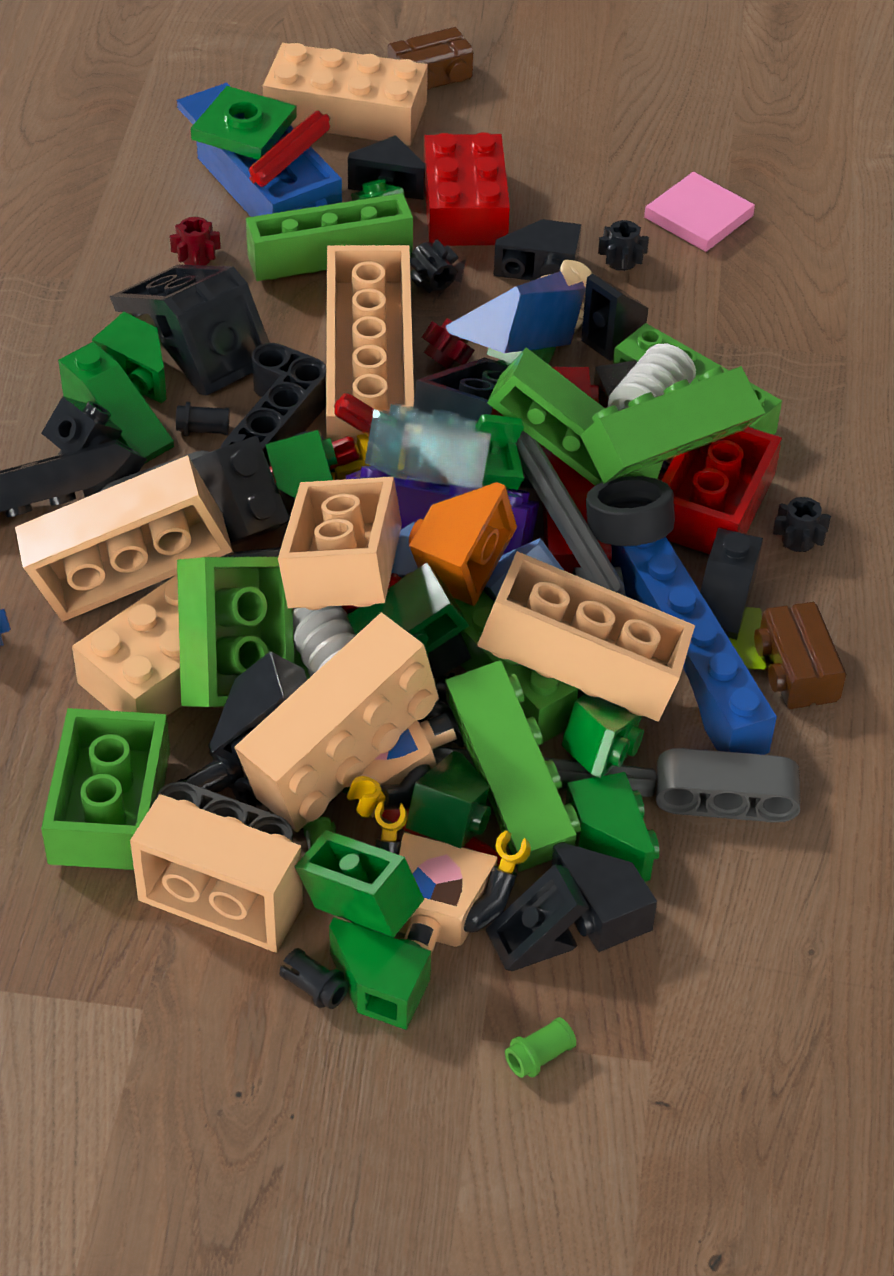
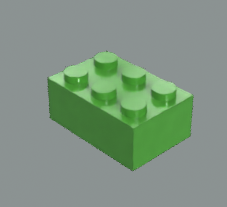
M202 557L177 560L181 706H225L234 680L270 651L294 663L293 608L287 607L278 557Z
M67 708L41 827L48 865L134 870L130 839L155 802L158 791L165 785L170 757L166 714Z

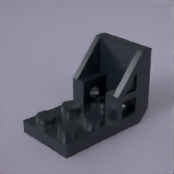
M178 264L110 296L115 312L132 313L134 317L144 314L150 315L155 327H157L162 345L201 395H209L253 373L252 353L254 349L259 345L270 343L248 283L234 266Z

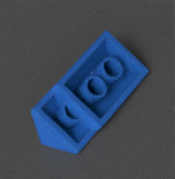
M560 271L518 285L445 327L451 335L502 353L523 351L525 348L532 350L570 345L586 288L583 282L568 286Z

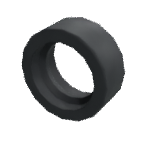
M625 476L605 484L603 482L599 483L588 491L586 498L588 526L596 539L605 544L638 546L653 543L666 537L674 529V493L671 487L661 480L644 476Z

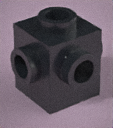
M62 396L41 434L61 449L58 453L60 455L118 440L123 430L109 420L111 413L104 407L91 401L84 403Z

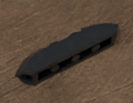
M113 440L0 470V512L5 511L7 517H14L32 511L31 504L49 499L50 506L67 503L77 499L75 492L83 490L85 498L100 492L107 484L139 472L147 458L124 443Z

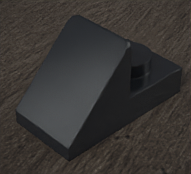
M554 864L485 930L505 969L515 971L575 949L577 943L568 927L589 909V906L568 868Z

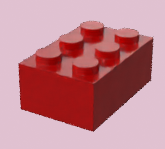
M481 132L477 134L440 133L437 135H424L428 241L434 243L435 240H439L443 246L495 245L496 239L507 235L509 232L510 204L502 134Z
M747 427L743 431L675 456L661 480L667 483L674 493L675 524L674 529L666 536L668 541L710 555L718 528L746 534L775 477L782 437Z

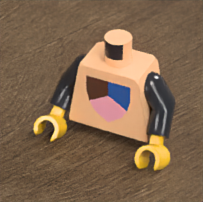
M444 712L421 723L416 720L400 735L398 742L390 751L381 753L364 769L362 776L353 780L346 797L348 800L360 799L356 808L359 815L362 817L370 815L372 818L375 817L376 807L381 801L384 802V810H398L401 803L405 809H410L415 783L437 765L432 749L457 739L447 714Z
M381 801L377 805L375 818L382 828L381 838H376L375 847L406 858L424 897L421 905L399 930V932L406 934L404 939L416 942L422 948L430 950L432 954L436 942L454 947L460 946L464 943L470 932L480 931L504 912L518 875L514 872L515 865L523 863L530 856L531 847L526 838L523 839L518 853L508 855L506 846L510 841L511 833L509 831L501 833L496 841V850L502 859L499 866H497V856L466 848L460 849L447 843L405 832L402 841L398 840L397 831L402 829L407 821V812L403 804H400V817L393 824L385 823L382 820L384 802Z

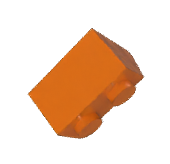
M496 482L433 504L424 520L418 519L410 532L409 547L417 567L419 568L428 563L446 584L453 598L475 606L517 529L506 486Z

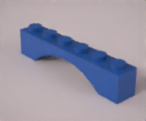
M664 537L653 543L638 546L611 545V564L621 567L626 597L695 625L683 668L698 704L704 729L716 750L759 755L770 753L777 716L668 539Z

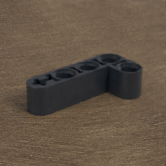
M265 343L254 349L252 353L253 384L255 393L261 399L221 445L222 448L257 435L269 467L271 462L265 444L294 437L295 434L306 431L326 407L325 363L316 357L278 343Z

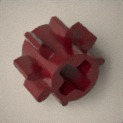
M188 217L182 220L180 224L175 225L176 234L170 235V247L172 253H178V262H183L185 265H207L211 260L216 259L215 250L221 249L220 232L213 231L212 222H208L201 217Z
M446 318L441 326L432 321L421 337L429 343L424 353L447 369H450L455 361L461 365L466 364L475 351L467 345L468 340L448 333L445 326L453 322L449 318Z

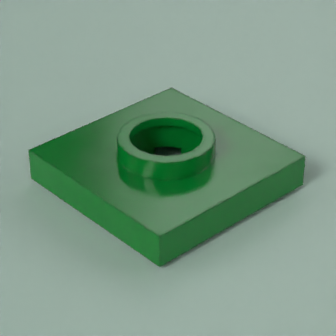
M226 86L190 128L191 140L259 160L275 145L296 119L297 107ZM244 113V119L234 118V115Z

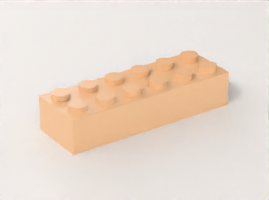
M409 245L327 246L326 431L327 439L331 438L333 442L349 436L353 437L357 443V435L364 434L334 414V404L344 393L353 395L411 431L414 379ZM380 444L385 454H392V450Z

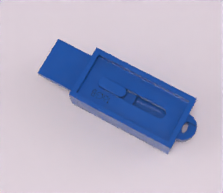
M224 83L178 99L177 108L194 125L224 88L230 85ZM244 113L235 114L234 118L244 119ZM291 125L275 145L294 129ZM196 141L197 158L250 217L342 203V178L311 146L266 186L260 187L249 179L251 176L249 168L257 159Z

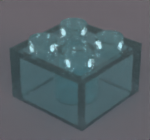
M391 404L390 411L374 409L365 459L366 464L399 479L471 488L482 487L491 434L475 428L476 420L459 417L460 414L444 410L433 409L432 414L417 411L418 408L401 404Z

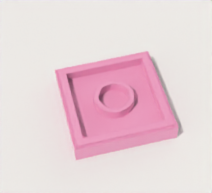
M693 171L645 207L644 218L707 252L754 215L755 205Z

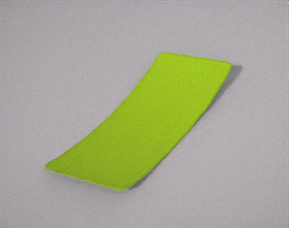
M747 607L737 640L729 638L747 669H766L765 656L760 657L758 655L754 642L755 630L760 629L762 620L760 608Z

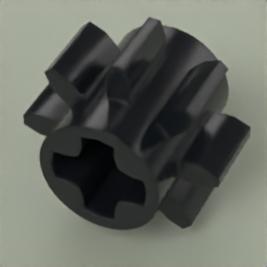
M616 221L610 227H604V234L602 237H599L598 254L606 255V264L611 268L620 271L630 270L636 264L641 265L643 263V255L648 252L649 237L640 236L641 227L632 221Z
M435 240L434 243H422L411 253L410 265L414 269L410 271V279L417 287L423 286L428 293H431L433 289L437 291L446 289L456 278L458 270L454 267L453 263L459 257L448 245L444 247L439 240Z
M797 497L791 500L788 505L779 504L778 514L774 521L773 534L782 535L783 547H787L795 552H807L815 544L819 546L824 545L831 516L821 514L822 509L819 502L808 497Z

